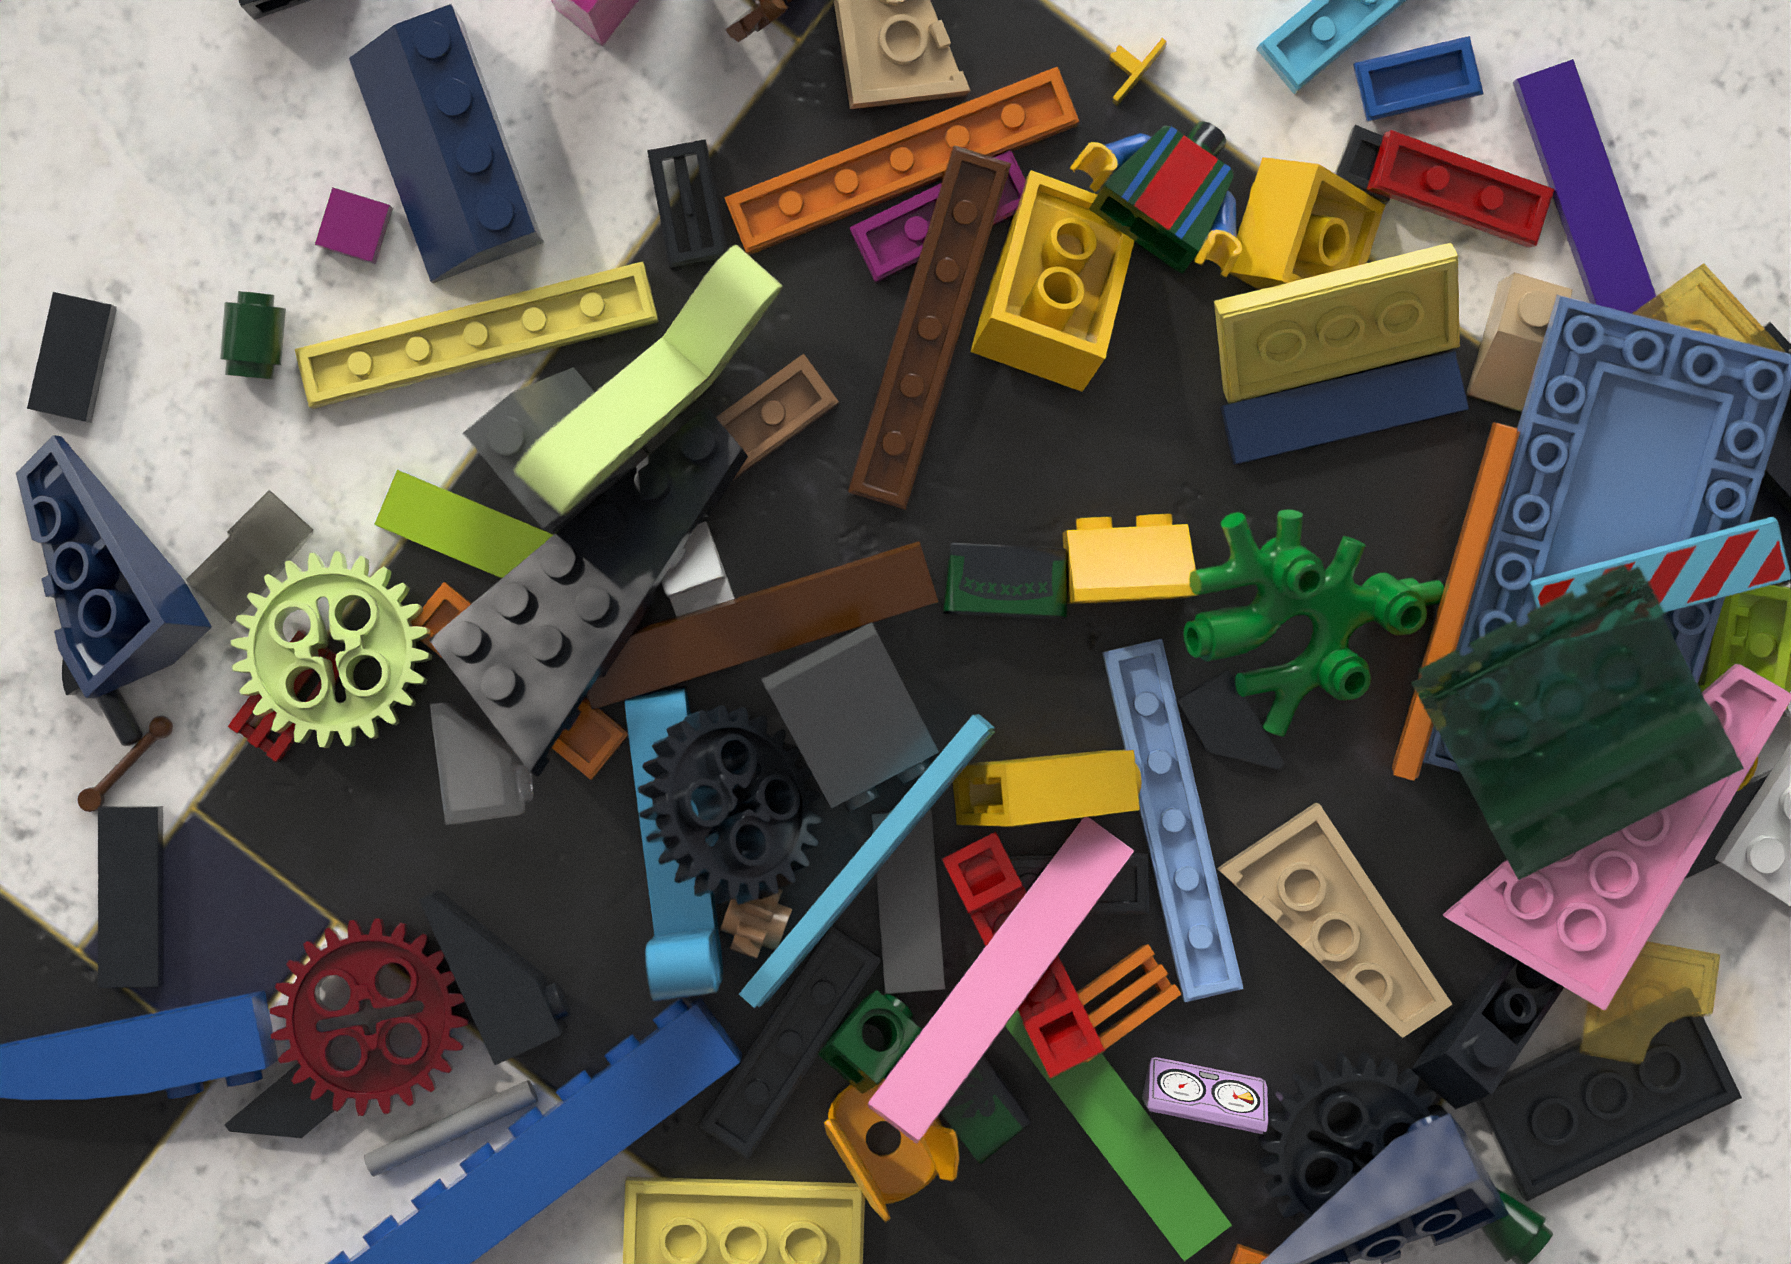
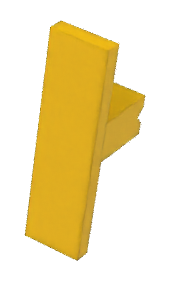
M1161 38L1142 62L1121 45L1116 47V52L1111 53L1110 61L1130 76L1113 96V103L1116 106L1120 104L1164 51L1167 45L1166 40Z

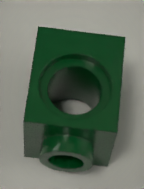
M876 990L858 1004L817 1055L863 1094L880 1083L922 1029L911 1021L913 1014L902 1001L889 994L883 996ZM864 1024L873 1025L881 1031L884 1038L882 1052L870 1049L863 1041L862 1028Z

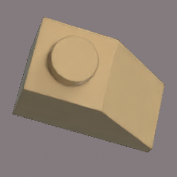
M1516 272L1498 282L1466 396L1522 412L1556 296L1560 295L1571 298L1573 289Z

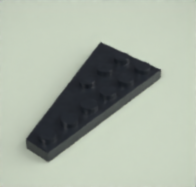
M707 407L429 639L526 768L538 778L550 761L546 756L563 730L569 731L581 714L578 707L597 678L605 677L656 599L653 595L655 589L669 568L675 570L686 553L684 545L701 519L710 516L748 458V455Z

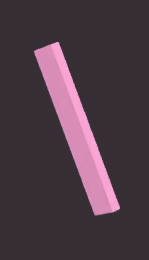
M1084 817L889 1074L867 1106L917 1144L1122 870L1134 850L1089 817Z

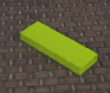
M397 470L374 525L500 578L507 575L553 536V534L400 470Z

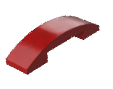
M996 832L942 858L985 946L988 945L1027 893ZM1057 955L1017 1009L1050 1078L1106 1051Z

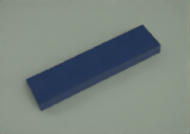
M1453 351L1221 406L1220 409L1233 464L1237 465L1468 410L1469 407L1456 352Z

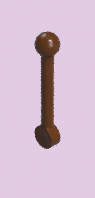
M162 715L154 717L149 724L147 734L95 787L86 788L80 792L77 800L80 808L84 811L92 812L98 810V807H102L105 800L104 794L157 739H164L170 736L173 730L171 720Z

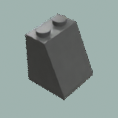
M574 367L511 392L463 432L540 526L552 533H557L648 456L640 448L564 515H561L514 473L519 462L540 438L595 393Z
M872 622L762 679L831 808L844 803L847 811L850 812L880 796L876 785L897 775L901 784H904L924 774L931 765L929 757L939 753Z

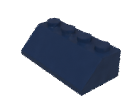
M452 4L394 24L349 58L432 284L544 243L464 23Z

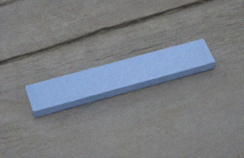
M1162 639L1102 652L1124 749L1134 750L1135 763L1141 773L1142 785L1138 794L1139 813L1183 1001L1189 1002L1243 989L1163 641Z

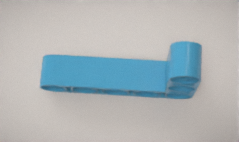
M686 687L655 690L625 699L638 812L653 806L652 799L638 792L639 786L654 780L642 768L643 763L659 757L652 748L653 743L668 736L666 729L669 726L685 720V717L691 715ZM691 800L692 808L698 816L697 807L695 803ZM639 816L654 927V936L646 946L647 971L652 999L656 1001L716 993L724 974L714 891L700 897L695 896V877L677 884L674 879L679 864L675 860L660 865L658 862L660 855L666 849L663 841L649 843L646 840V837L657 829L655 821L646 820Z

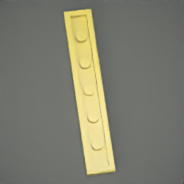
M639 262L294 350L308 406L315 409L657 323L659 320L645 264Z

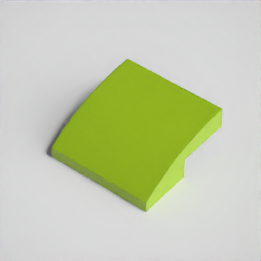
M1768 585L1725 597L1694 696L1697 697L1734 664H1740L1789 693L1791 692V588Z

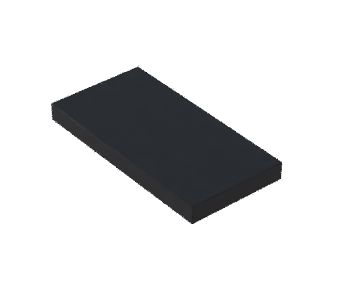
M1684 987L1507 1072L1493 1094L1476 1101L1521 1197L1525 1201H1529L1739 1100L1742 1096L1691 990Z

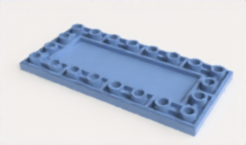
M1560 295L1556 296L1518 424L1517 432H1520L1423 762L1576 801L1693 700L1725 597L1546 643L1529 582L1749 523L1791 389V354Z

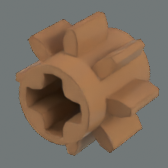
M778 889V893L760 900L756 899L742 905H738L736 899L730 901L720 931L735 936L730 947L731 950L757 959L762 946L774 951L778 948L792 911L791 908L778 904L782 890Z

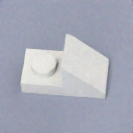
M707 522L698 524L684 545L686 553L675 570L669 568L661 580L666 597L670 598L676 617L735 599Z

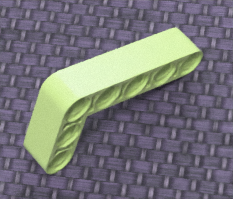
M738 245L731 247L709 270L664 336L540 438L519 462L514 473L561 515L566 514L709 388L778 296L783 286Z

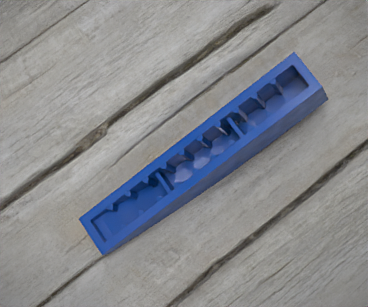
M265 990L0 1044V1098L19 1100H86L144 1094L166 1089L167 1098L175 1099L204 1091V1081L225 1077L227 1087L259 1081L263 1079L262 1070L278 1061L275 1040L271 1039L273 1029Z

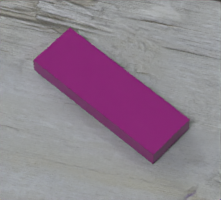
M1011 150L994 157L1012 164L992 227L1013 218L1026 182ZM941 184L850 227V233L875 284L917 264Z

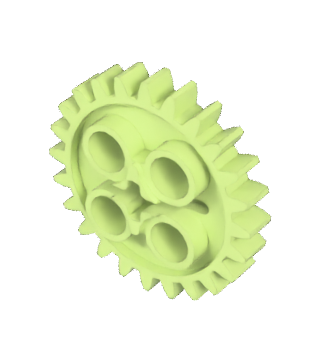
M339 551L334 552L330 567L324 566L319 555L309 553L308 571L304 572L294 562L286 561L285 569L288 577L286 581L281 582L279 579L266 574L264 579L271 593L266 598L250 592L247 595L250 602L258 609L255 616L237 615L236 621L250 629L248 637L231 640L232 646L247 651V659L232 665V670L250 673L252 680L239 690L241 695L252 696L260 694L262 696V699L253 710L256 716L262 717L273 711L277 712L271 729L274 732L282 733L292 723L296 724L294 742L304 744L313 730H316L318 744L322 748L330 747L335 732H339L345 746H355L357 728H361L371 739L378 738L377 719L381 717L392 725H398L400 721L393 706L397 702L407 706H415V700L406 691L408 684L426 685L427 683L425 677L413 671L415 663L432 660L431 654L416 649L417 641L431 635L430 629L419 626L412 627L411 621L422 613V606L419 604L402 606L401 602L407 596L410 588L406 584L401 583L388 590L386 587L391 577V571L384 566L371 578L368 577L369 560L363 556H360L355 561L351 570L347 569L345 555ZM322 597H326L329 602L331 636L334 640L345 643V651L336 654L337 669L339 670V676L346 693V700L343 703L336 701L332 662L318 656V649L327 647L329 642L325 624L318 607V601ZM365 599L370 606L371 617L363 628L349 631L342 621V612L350 601ZM304 610L311 621L309 633L301 641L289 642L283 633V623L290 613ZM367 657H375L382 668L380 682L372 689L360 690L353 679L355 666ZM314 669L320 675L322 688L315 699L309 702H301L294 692L295 679L302 671Z

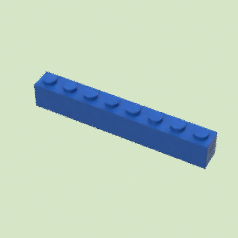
M701 997L689 1006L686 1005L682 998L678 999L652 1019L658 1029L640 1042L634 1034L624 1039L604 1055L610 1065L592 1078L585 1070L577 1074L556 1091L561 1099L559 1103L544 1114L541 1113L537 1106L529 1110L507 1128L513 1135L511 1139L496 1150L492 1148L489 1142L485 1143L459 1164L465 1172L448 1186L440 1178L411 1199L416 1210L400 1222H397L392 1214L362 1236L368 1244L365 1248L350 1259L343 1250L325 1264L473 1263L739 1064L743 1055Z

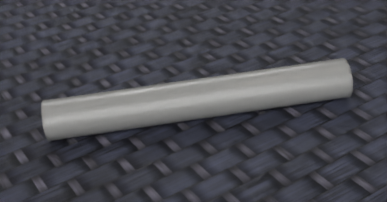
M526 1080L364 1155L367 1169L375 1177L538 1102L535 1089L531 1082Z

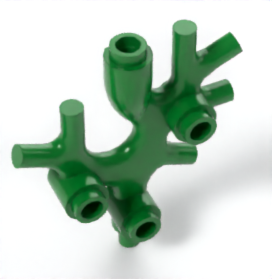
M1282 510L1278 512L1276 538L1268 541L1261 550L1258 549L1253 540L1245 515L1233 513L1221 521L1231 551L1229 560L1221 566L1191 571L1189 575L1190 588L1195 595L1255 585L1257 586V595L1246 606L1224 608L1195 615V620L1187 622L1184 627V641L1189 654L1194 658L1201 657L1202 660L1208 662L1234 657L1263 645L1289 618L1296 615L1307 616L1312 622V635L1305 650L1297 658L1282 665L1241 672L1235 677L1237 692L1242 697L1265 692L1275 693V699L1263 728L1272 734L1284 737L1300 702L1314 688L1321 687L1338 700L1357 699L1367 691L1371 682L1369 666L1363 658L1350 650L1348 643L1350 636L1356 629L1374 621L1394 635L1412 634L1424 624L1427 615L1426 606L1440 604L1444 586L1439 580L1418 583L1414 578L1398 580L1388 573L1375 574L1362 586H1359L1354 582L1353 575L1366 547L1364 543L1343 536L1334 559L1324 571L1321 559L1301 546V512L1295 510Z

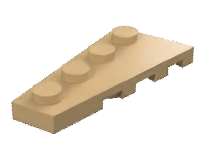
M834 0L850 109L966 96L970 92L963 71L959 72L949 45L951 42L942 20L938 21L930 0Z
M1313 804L1217 868L1402 1038L1453 1005L1320 804Z

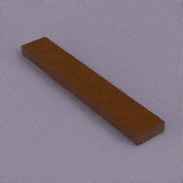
M955 145L952 147L848 488L849 493L906 510L1012 163Z
M920 541L636 629L605 677L597 678L589 690L587 696L592 710L937 603L938 598Z

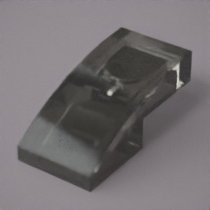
M268 490L227 531L228 538L186 579L187 585L232 625L236 621L237 615H242L252 604L247 598L249 592L261 595L268 587L264 576L269 574L276 578L285 568V562L293 559L312 536L314 530L272 491Z

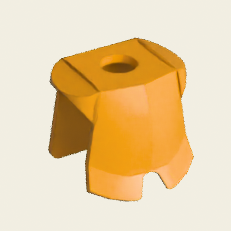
M883 1078L878 1085L863 1094L853 1085L845 1088L831 1103L828 1112L829 1119L824 1122L827 1136L871 1207L887 1222L891 1217L886 1204L904 1200L919 1192L936 1177L937 1173L940 1179L953 1181L957 1177L959 1151L955 1131L942 1127L940 1118L937 1116L917 1144L900 1131L901 1142L893 1153L878 1155L872 1152L866 1143V1134L874 1123L886 1120L867 1105L886 1080Z

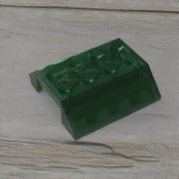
M1625 564L1591 580L1584 584L1587 593L1576 598L1573 591H1570L1527 613L1526 615L1530 622L1521 627H1518L1514 620L1469 643L1473 650L1472 652L1461 656L1457 649L1418 669L1422 677L1412 682L1421 703L1463 775L1518 881L1744 769L1719 718L1704 699L1663 618L1665 612L1639 566L1628 571Z

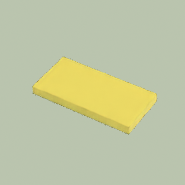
M1452 243L1214 301L1223 391L1228 404L1460 347L1458 255Z
M627 1177L625 1180L623 1264H863L865 1195L857 1183Z

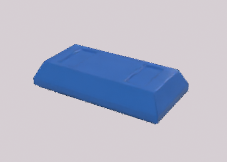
M1470 36L1353 64L1367 122L1484 94Z

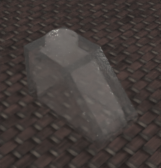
M452 702L430 704L445 824L509 817L525 813L524 801L533 800L531 772L525 765H519V758L513 749Z

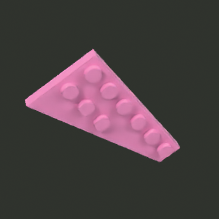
M1734 664L1447 910L1443 916L1605 1011L1789 705L1791 693L1744 666Z

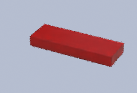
M1393 130L1384 133L1367 190L1528 248L1537 246L1555 190Z

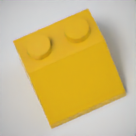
M1262 157L1237 234V239L1242 245V252L1229 274L1261 290L1367 264L1386 205L1320 164Z
M1172 514L1136 516V527L1113 528L1112 517L1076 519L1077 530H1066L1063 533V548L1067 550V604L1180 599L1198 596L1192 592L1189 584V575L1191 571L1195 570L1188 524L1172 525Z

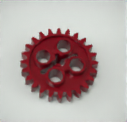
M375 918L369 935H364L358 921L350 920L347 929L348 938L342 939L338 932L329 927L325 929V939L328 947L322 949L317 944L306 941L303 946L310 961L307 964L295 960H289L286 963L290 971L297 978L294 983L281 982L275 985V989L288 996L289 999L287 1005L270 1008V1014L286 1019V1027L273 1032L271 1039L289 1040L291 1048L285 1051L278 1058L279 1063H288L295 1060L299 1062L301 1067L291 1080L294 1084L305 1081L310 1077L316 1081L310 1099L313 1101L319 1099L329 1090L334 1092V1111H340L349 1098H354L358 1116H364L370 1107L371 1099H377L382 1112L389 1114L392 1112L393 1095L399 1094L401 1099L408 1106L416 1103L413 1088L415 1084L418 1083L429 1092H433L437 1088L430 1074L433 1068L445 1073H450L453 1070V1066L443 1054L445 1050L461 1051L464 1049L465 1044L451 1036L452 1028L469 1025L470 1020L453 1014V1006L461 1004L465 1000L462 993H450L448 986L456 981L452 971L442 974L438 968L445 960L442 950L431 956L424 953L429 935L423 933L410 944L406 942L407 924L399 923L391 936H385L383 919ZM392 963L404 966L411 977V985L408 992L400 998L387 996L379 985V976L382 970ZM332 975L342 977L350 987V999L340 1010L326 1007L320 998L322 982ZM371 999V1004L376 1009L414 1001H420L424 1005V1009L420 1013L389 1018L376 1023L377 1033H370L367 1024H359L321 1032L317 1029V1023L320 1020L363 1011L365 1009L364 1000ZM400 1023L414 1025L421 1034L422 1045L419 1052L412 1057L400 1056L391 1047V1032ZM340 1035L353 1037L361 1047V1059L353 1069L340 1068L332 1061L330 1048L333 1041Z

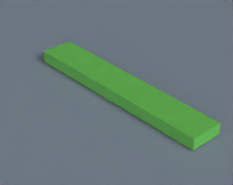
M1016 1010L1005 1025L1184 1262L1232 1226L1228 1218L1104 1055L1101 1053L1087 1063H1081L1050 1078L1023 1024V1020L1018 1010Z

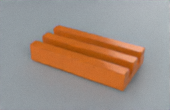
M1149 944L1142 945L1077 992L1082 1004L1085 1005L1139 965L1146 972L1145 975L1088 1015L1093 1026L1096 1027L1154 985L1158 990V993L1098 1035L1105 1049L1181 995L1175 984L1171 985L1166 975L1168 973L1163 965H1158L1153 958L1155 953Z

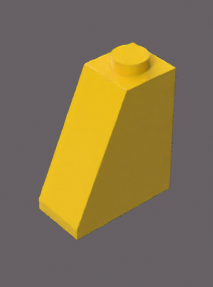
M1105 750L967 764L953 781L957 825L1018 826L1140 810L1138 794L1141 790L1142 780L1140 770L1135 763L1134 750Z

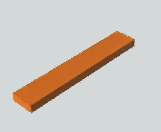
M1057 66L724 198L745 252L751 255L943 179L954 145L994 158L1009 150L1013 152L1079 125V119Z
M1494 422L1492 424L1393 761L1392 770L1395 776L1413 781L1419 777L1520 432H1517V428Z

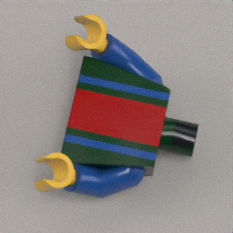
M1199 121L1187 137L1172 126H1163L1152 137L1138 133L1106 145L1092 142L1087 145L1071 165L1070 169L1073 172L1082 170L1092 177L1093 182L1090 188L1094 192H1097L1103 185L1089 210L1179 273L1183 274L1196 256L1195 262L1200 265L1203 264L1205 259L1217 263L1222 269L1220 275L1227 277L1242 252V245L1237 239L1236 199L1228 191L1234 173L1229 166L1216 158L1227 141L1224 133L1217 126L1209 122Z

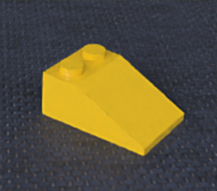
M1032 170L1029 172L983 304L970 352L1083 392L1105 360L1134 244L1133 239L1089 210L1097 194Z

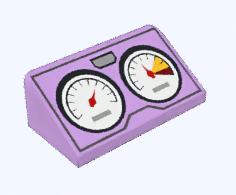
M1158 1057L1151 1058L1149 1061L1142 1100L1149 1111L1260 1134L1267 1132L1268 1095L1267 1085L1263 1079Z

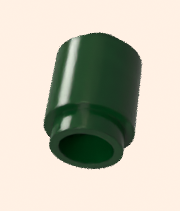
M238 291L237 303L225 302L220 359L226 360L225 375L274 380L275 365H281L286 314V308L274 307L275 295Z

